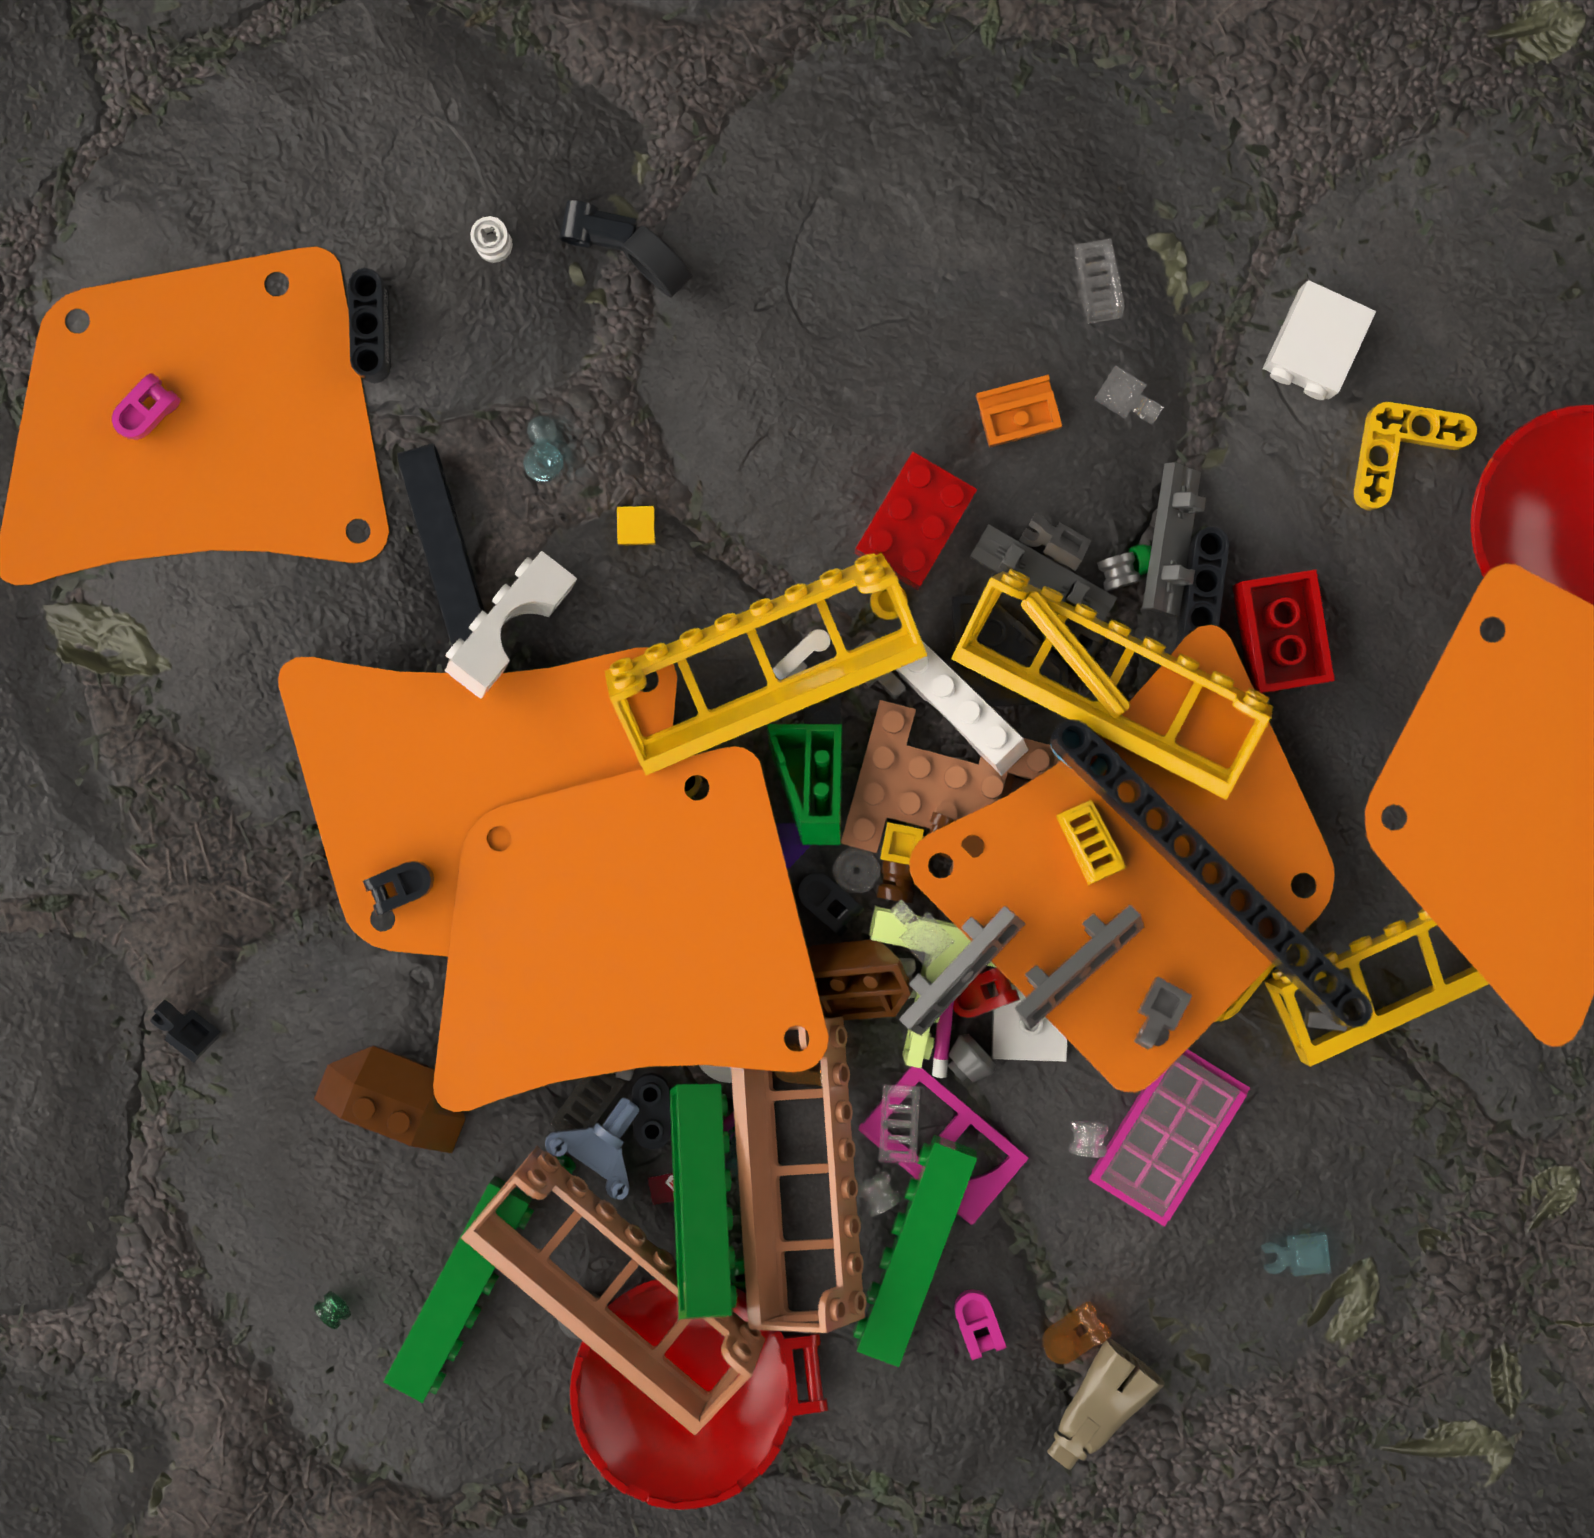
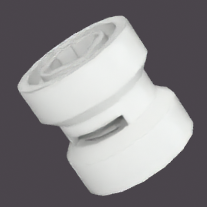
M492 216L482 217L474 223L470 235L471 241L479 255L485 261L492 263L501 262L506 259L511 253L513 245L512 238L504 223Z

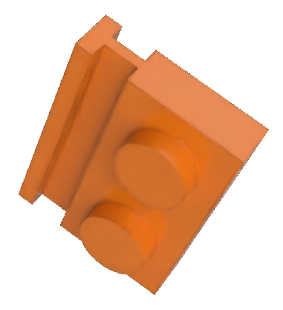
M1049 374L976 394L989 448L1062 428L1055 396L1050 385Z

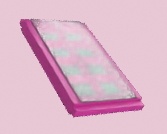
M1187 1049L1157 1080L1146 1089L1141 1090L1092 1169L1088 1179L1165 1227L1240 1108L1250 1087Z

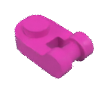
M150 373L116 406L112 414L113 427L117 433L128 439H142L166 415L178 407L181 399L173 391H166L161 386L162 381L154 373ZM151 396L156 403L148 409L143 402L147 397Z
M975 1289L962 1292L955 1300L954 1310L971 1360L981 1358V1353L995 1348L997 1352L1007 1348L988 1297L983 1292ZM988 1327L990 1334L975 1338L973 1331Z

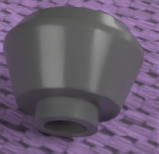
M969 1034L957 1037L949 1053L953 1061L948 1064L955 1075L962 1082L967 1078L972 1082H976L993 1075L996 1064Z

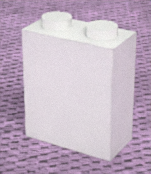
M1308 280L1298 290L1262 369L1270 372V377L1277 382L1290 385L1292 382L1305 388L1304 393L1314 399H1331L1339 393L1376 311Z

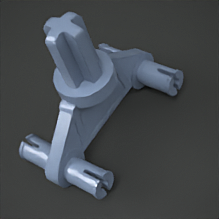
M622 1098L603 1125L597 1123L594 1128L589 1127L586 1129L550 1133L545 1140L546 1150L553 1156H562L566 1152L570 1153L607 1179L605 1189L610 1197L622 1200L628 1194L629 1182L622 1149L620 1148L624 1141L620 1138L639 1113V1108L629 1099Z

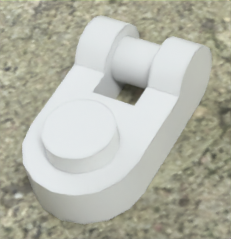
M821 629L811 631L773 667L772 670L775 676L782 680L805 670L807 665L803 661L813 651L821 652L829 647L831 641L829 634Z

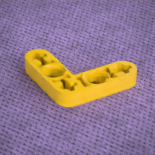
M1383 402L1373 407L1368 412L1365 420L1354 487L1356 503L1362 509L1375 510L1384 506L1390 500L1400 441L1449 450H1459L1470 445L1475 440L1477 426L1474 420L1464 414L1394 402ZM1386 411L1387 418L1400 420L1404 417L1403 413L1406 414L1403 424L1392 423L1386 426L1385 429L1382 428V422L1376 420V417ZM1416 416L1425 417L1429 421L1430 431L1426 436H1419L1413 431L1412 421ZM1457 424H1460V430L1465 432V436L1459 438L1458 441L1455 440V434L1443 432L1438 435L1439 439L1436 438L1440 428L1450 429ZM1379 446L1386 450L1388 460L1384 466H1376L1371 462L1369 453L1373 447ZM1366 472L1372 474L1384 473L1385 478L1382 476L1377 478L1375 490L1381 492V497L1371 502L1370 495L1365 494L1364 489L1372 486L1374 475L1367 476Z

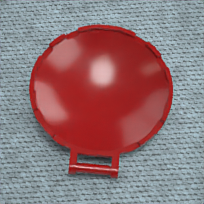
M1594 405L1563 407L1530 420L1512 433L1487 463L1475 491L1471 512L1472 545L1483 577L1497 566L1516 564L1594 605Z
M657 1279L644 1282L628 1290L607 1306L609 1310L652 1346H657L679 1319L678 1297ZM736 1288L737 1304L736 1308H732V1310L746 1322L748 1321L746 1293ZM692 1319L664 1353L667 1359L708 1392L715 1387L731 1367L721 1351L725 1336L704 1319ZM759 1330L766 1339L752 1376L696 1435L691 1433L582 1341L574 1361L570 1385L572 1419L580 1444L593 1465L612 1486L624 1494L626 1493L640 1501L646 1502L648 1505L665 1509L684 1510L711 1506L725 1501L740 1493L743 1488L751 1484L759 1475H762L772 1464L781 1450L780 1448L787 1435L789 1426L791 1427L793 1416L828 1410L827 1398H823L817 1347L821 1345L820 1333L784 1337L781 1331ZM803 1348L808 1399L798 1400L792 1349Z

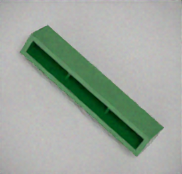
M679 1084L670 1089L679 1320L732 1316V1308H736L737 1304L736 1287L730 1284V1269H734L735 1252L733 1246H729L728 1230H732L733 1212L731 1207H727L726 1192H730L731 1173L729 1169H725L724 1154L729 1152V1134L727 1131H723V1116L727 1115L728 1103L726 1094H721V1084Z
M935 1134L931 1144L924 1142L917 1164L922 1165L917 1179L911 1177L904 1199L909 1200L905 1213H897L891 1233L896 1235L892 1248L885 1246L880 1258L878 1268L883 1269L879 1283L872 1281L866 1296V1303L870 1304L867 1315L856 1322L852 1337L857 1338V1352L896 1367L900 1366L978 1159L975 1149Z
M496 1176L489 1182L383 1383L421 1403L424 1402L429 1392L434 1395L437 1394L447 1375L441 1372L443 1365L447 1359L454 1362L464 1341L458 1339L464 1326L469 1329L472 1328L482 1310L476 1306L481 1294L489 1296L499 1278V1275L493 1273L496 1267L461 1239L472 1222L506 1183ZM515 1187L498 1206L496 1214L515 1230L517 1227L524 1230L534 1212L533 1209L528 1207L533 1197Z

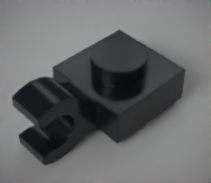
M163 1000L154 1009L156 1014L150 1019V1022L158 1029L169 1031L165 1041L193 1063L218 1039L221 1033L220 1030L193 1009L184 1016L166 1000Z

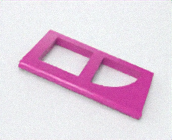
M910 1066L866 1120L859 1125L858 1130L917 1179L922 1165L917 1164L919 1156L882 1125L919 1081L922 1082L957 1112V1115L941 1132L940 1137L956 1142L971 1124L1008 1155L1001 1164L991 1171L979 1176L970 1177L957 1214L970 1225H973L1029 1158L925 1069Z

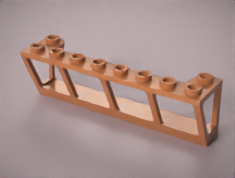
M843 1017L824 1018L829 1039L827 1051L821 1059L823 1088L777 1091L773 1088L772 1071L731 1067L748 1327L751 1330L828 1333L865 1318L866 1296L863 1292L862 1284L864 1262L860 1254L859 1233L861 1222L857 1215L856 1196L858 1193V1183L854 1173L855 1144L852 1140L851 1131L853 1109L849 1102L848 1082L850 1070L846 1062L845 1045L847 1043V1031L844 1027ZM800 1026L790 1027L788 1030H799L801 1051L804 1050L809 1044L808 1032ZM823 1098L828 1163L780 1165L777 1151L775 1101ZM829 1173L833 1238L785 1240L783 1237L780 1176ZM834 1249L837 1287L828 1289L822 1294L819 1310H789L785 1252Z
M538 1146L535 1147L461 1237V1239L694 1435L705 1426L753 1374L766 1338L761 1335L759 1330L749 1329L748 1321L745 1322L733 1310L732 1316L704 1319L725 1336L721 1351L723 1357L731 1366L715 1387L708 1392L664 1355L692 1319H678L657 1346H652L608 1309L607 1304L639 1265L678 1297L677 1264L668 1251L655 1246L646 1238L645 1233L638 1226L629 1224L617 1213L616 1208L611 1203L601 1200L589 1190L584 1180L578 1176L571 1175L560 1165L555 1156L550 1155L547 1151H543ZM516 1185L526 1194L538 1200H543L553 1191L574 1209L573 1213L542 1249H537L496 1214L498 1206ZM582 1216L632 1258L598 1298L590 1294L550 1259L551 1253Z

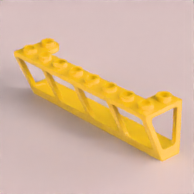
M880 553L878 555H864L858 558L854 565L843 570L837 568L826 571L819 577V580L810 584L800 583L793 585L784 592V595L775 599L765 598L758 600L749 607V610L737 615L734 613L723 615L714 622V625L702 630L700 628L690 629L684 632L679 637L680 639L667 645L665 643L655 644L649 647L644 652L645 654L634 659H620L614 662L610 669L605 671L609 698L645 775H648L927 656L898 579L883 554ZM854 586H857L861 593H873L886 588L902 624L901 628L855 649L847 650L825 599ZM816 603L837 654L834 658L778 680L775 677L755 629ZM747 633L766 677L767 685L714 709H708L686 658ZM677 662L698 714L693 718L644 737L641 734L627 698L638 693L646 686L645 675Z
M1010 569L1008 573L1002 571L990 578L951 658L952 660L1069 720L1082 721L1093 732L1227 800L1271 718L1273 706L1267 704L1269 701L1267 696L1250 688L1247 692H1244L1234 687L1235 681L1220 672L1214 671L1210 675L1198 669L1200 663L1186 655L1179 654L1178 658L1164 652L1166 646L1152 638L1145 637L1142 641L1130 635L1132 629L1118 621L1111 620L1108 624L1096 618L1098 612L1084 604L1077 603L1074 607L1062 601L1064 595L1050 587L1043 586L1042 590L1028 584L1030 578L1016 570ZM1037 591L1051 608L1059 613L1058 616L1064 623L1069 618L1126 647L1110 677L1116 686L1135 652L1194 681L1168 733L1162 736L1122 715L1113 718L1098 700L1093 701L1043 676L1040 673V668L1053 646L1047 637L1030 667H1026L980 644L977 638L1002 592L1025 600L1031 593ZM1203 686L1232 700L1235 708L1256 719L1230 768H1224L1177 744L1175 741Z
M1424 909L1417 912L1419 918L1408 923L1405 920H1399L1383 928L1385 933L1371 939L1370 936H1364L1352 941L1349 944L1350 949L1339 955L1335 951L1324 954L1339 970L1348 967L1354 985L1368 997L1372 1004L1359 966L1360 961L1415 935L1418 937L1433 985L1377 1011L1374 1010L1372 1004V1017L1363 1026L1347 1027V1031L1334 1030L1311 1041L1294 996L1298 988L1279 969L1272 972L1273 978L1264 981L1300 1061L1309 1067L1489 985V983L1474 966L1443 980L1428 933L1429 929L1437 924ZM1318 973L1315 981L1326 977L1325 973ZM1280 994L1282 995V997H1283V999H1284V1001H1285L1286 1007H1285V1005H1284V1003H1283V1000H1282Z

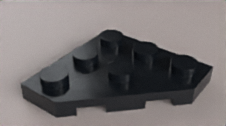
M982 595L955 596L951 598L954 652ZM997 602L977 641L1026 667H1030L1042 643ZM1050 651L1040 668V673L1069 688L1068 665ZM955 661V673L990 707L1038 705V703Z

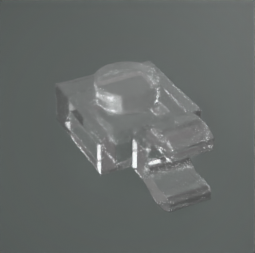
M1116 365L1094 399L1125 419L1130 411L1133 410L1140 418L1152 425L1163 409L1161 405L1142 395L1147 384Z
M902 900L890 909L908 929L899 938L926 967L955 942L929 912L918 919Z

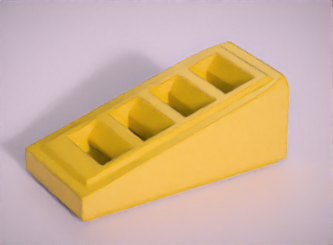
M1092 800L1056 816L1088 885L1127 868ZM1086 814L1089 815L1091 821L1072 828L1070 821ZM1095 828L1097 835L1081 842L1076 835ZM1101 841L1103 849L1086 855L1085 848ZM1107 855L1110 862L1094 869L1091 862Z

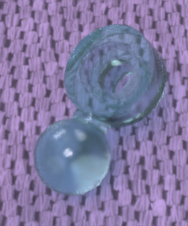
M537 416L528 424V436L535 444L526 453L523 465L526 473L532 479L545 483L555 479L562 470L563 457L560 451L550 444L557 434L556 424L547 416ZM537 462L542 463L545 466V469L541 468L537 464Z

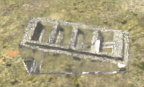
M1111 239L1074 245L1086 323L1121 318L1124 311V300ZM1105 255L1106 259L1103 261L1086 263L1085 258ZM1106 270L1108 272V274L1092 277L1088 276L1089 273ZM1110 285L1108 290L1091 292V288Z
M883 1084L879 1162L916 1164L920 1087ZM890 1097L912 1098L911 1105L889 1104ZM889 1112L911 1114V1121L889 1119ZM888 1128L910 1129V1136L888 1135ZM887 1143L909 1144V1151L887 1150Z

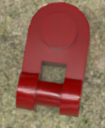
M994 968L979 974L954 1000L953 1009L958 1015L970 1018L1020 1000L1017 989H1012L1009 979L998 968ZM994 982L998 995L991 998L987 984Z

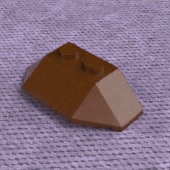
M862 940L812 945L807 948L824 1018L843 1017V1020L894 1017L914 990L909 985L910 980L901 960L882 942Z
M376 1045L328 1064L314 1100L342 1120L411 1147L453 1153L466 1120L463 1111L452 1112L442 1108L437 1103L433 1089L434 1068Z

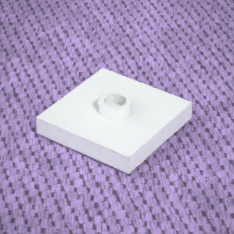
M995 984L993 987V997L998 995ZM1011 984L1013 990L1017 989L1013 984ZM1018 989L1019 1001L993 1010L992 1059L1067 1062V1039L1046 1017L1031 1030L1020 1019L1015 1007L1026 997Z

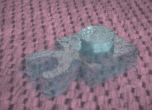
M1324 1232L1287 1236L1288 1247H1281L1276 1243L1262 1245V1250L1265 1253H1277L1278 1255L1275 1263L1264 1265V1269L1268 1273H1281L1287 1266H1290L1293 1276L1331 1272L1328 1239Z

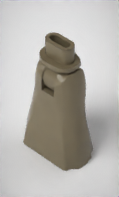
M1106 1338L1095 1356L1085 1379L1066 1408L1059 1428L1054 1433L1056 1440L1047 1450L1048 1454L1065 1468L1071 1470L1079 1459L1084 1461L1087 1458L1086 1453L1090 1455L1103 1447L1114 1433L1164 1386V1381L1153 1369L1116 1341Z

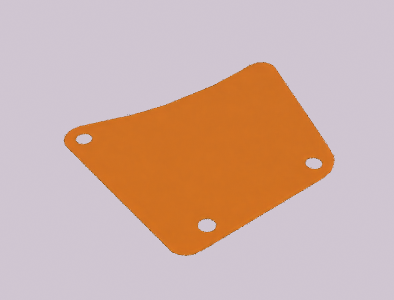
M320 247L297 248L83 288L65 295L46 312L41 321L35 345L0 531V577L2 580L15 586L32 585L57 576L118 561L211 550L273 552L347 563L368 561L383 550L387 543L389 527L361 377L352 368L350 362L349 311L339 261L332 253ZM281 272L286 275L289 280V288L284 295L272 296L266 291L265 280L269 274ZM82 309L88 314L90 324L84 332L73 333L66 327L65 318L71 310ZM154 373L162 381L161 386L166 391H173L181 399V402L147 436L138 440L128 439L117 433L113 427V411L146 375ZM151 396L147 397L143 402L148 409L156 403ZM362 519L369 524L370 535L365 542L354 543L347 538L346 527L350 521Z
M1503 564L1493 568L1486 574L1473 595L1370 793L1365 809V826L1371 848L1390 872L1532 1034L1544 1044L1552 1047L1562 1046L1573 1040L1583 1025L1594 996V605L1516 564ZM1488 617L1499 618L1505 625V635L1498 642H1487L1480 634L1481 623ZM1396 804L1406 811L1407 821L1403 828L1390 830L1382 823L1381 816L1386 807Z
M1207 625L1196 628L1181 641L1171 654L1178 658L1179 654H1183L1200 663L1198 669L1210 675L1217 671L1230 677L1235 681L1233 686L1244 692H1247L1249 688L1254 690L1231 638L1218 626ZM1161 666L1129 701L1130 707L1122 716L1164 736L1168 733L1194 681ZM1203 686L1175 741L1177 744L1224 768H1230L1256 719L1235 708L1232 700ZM1270 722L1265 727L1227 800L1097 734L1301 933L1320 916L1332 894L1335 878L1334 864ZM1097 756L1092 757L1090 761V766L1095 761ZM1059 761L1055 766L1008 796L926 835L917 843L911 853L909 870L914 884L970 941L973 939L961 928L970 917H973L985 927L1006 906L1025 923L1020 931L991 961L1025 997L1035 990L1025 976L1028 971L1037 965L1049 977L1092 939L1085 931V926L1083 925V922L1092 914H1095L1105 925H1108L1129 905L1141 915L1144 928L1045 1016L1115 1089L1123 1092L1144 1090L1157 1080L1272 964L1101 796L1062 761ZM1128 783L1120 784L1118 788L1119 797L1124 802L1131 803L1135 795L1134 789ZM1092 800L1127 868L1088 885L1056 816ZM1150 809L1146 815V822L1150 828L1158 830L1162 825V817L1159 812ZM1086 814L1070 821L1072 828L1091 821V819ZM1092 828L1076 836L1081 842L1097 835L1095 828ZM975 835L983 841L984 849L980 856L973 858L961 846L963 839L967 836ZM1179 836L1174 842L1176 853L1181 857H1185L1189 853V842L1184 837ZM1100 841L1085 848L1084 851L1086 855H1089L1104 847ZM937 853H945L953 860V871L946 878H937L929 871V860ZM1106 855L1091 862V864L1096 869L1109 863L1110 860ZM1209 863L1202 870L1204 880L1209 884H1213L1217 879V870ZM1299 873H1307L1316 881V891L1309 898H1299L1291 889V881ZM1235 890L1230 897L1231 906L1236 911H1240L1245 905V898L1238 890ZM1266 917L1259 922V933L1264 938H1268L1272 933V923ZM1159 977L1192 995L1175 1030H1169L1168 1040L1160 1046L1146 1049L1134 1042L1139 1030L1148 1018L1138 1013V1010L1154 979Z
M649 647L628 649L551 668L502 673L482 699L448 673L399 672L340 663L316 657H295L285 663L280 669L278 676L279 690L338 899L350 928L364 941L377 948L394 952L448 957L463 842L468 831L485 813L502 805L643 769L609 698L605 671L610 669V666L620 659H634L645 654L644 652ZM674 664L656 671L659 681L654 690L650 692L639 691L627 698L641 734L644 737L673 726L678 677ZM502 826L492 828L487 836L489 847L495 851L506 850L511 844L510 832ZM419 861L428 865L434 876V883L430 892L417 900L393 909L395 923L391 929L387 931L376 930L370 921L371 913L374 911L373 905L376 903L371 891H366L362 881L407 862ZM393 882L385 884L390 898L398 895Z
M736 746L720 748L693 755L648 775H645L643 769L502 805L485 813L468 831L463 842L459 864L433 1082L435 1098L442 1108L452 1112L470 1111L491 1102L548 1084L650 1066L712 1065L799 1072L814 1067L823 1058L827 1051L829 1036L761 764L752 752ZM693 775L703 776L709 783V793L702 800H692L685 793V783ZM496 826L505 827L511 834V844L504 851L493 850L487 842L489 831ZM800 1026L808 1032L809 1044L804 1050L795 1052L786 1046L784 1035L790 1027Z

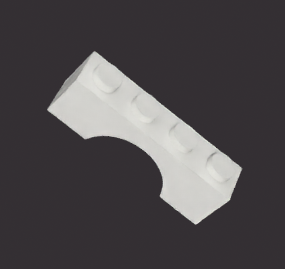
M543 551L534 560L529 557L524 560L515 572V575L519 577L511 587L507 584L502 586L492 600L496 604L489 614L482 611L470 625L469 629L473 633L464 642L459 638L446 654V657L450 660L445 672L480 699L483 698L502 675L510 661L501 643L502 626L511 618L521 614H539L549 617L568 595L577 580L575 576Z
M922 641L927 656L900 667L896 671L915 692L935 707L1002 776L1029 750L1024 739Z

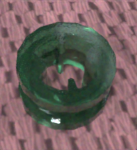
M328 1291L324 1295L323 1302L318 1301L314 1305L317 1316L332 1329H337L341 1325V1319L347 1320L351 1316V1311L347 1304L332 1291Z

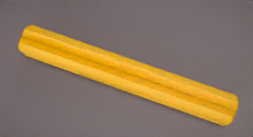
M1035 591L1025 598L1021 603V607L1113 718H1117L1126 712L1130 707V702L1042 595Z

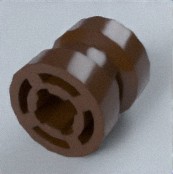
M883 860L881 872L884 875L883 883L878 886L876 897L913 903L915 892L912 889L913 879L910 874L909 865Z

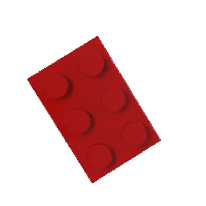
M912 451L855 548L854 554L862 557L867 554L878 555L882 553L897 579L918 591L977 489Z
M1316 569L1247 580L1233 585L1246 672L1254 690L1266 693L1335 681Z

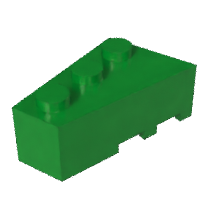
M767 724L769 749L802 845H840L842 724Z

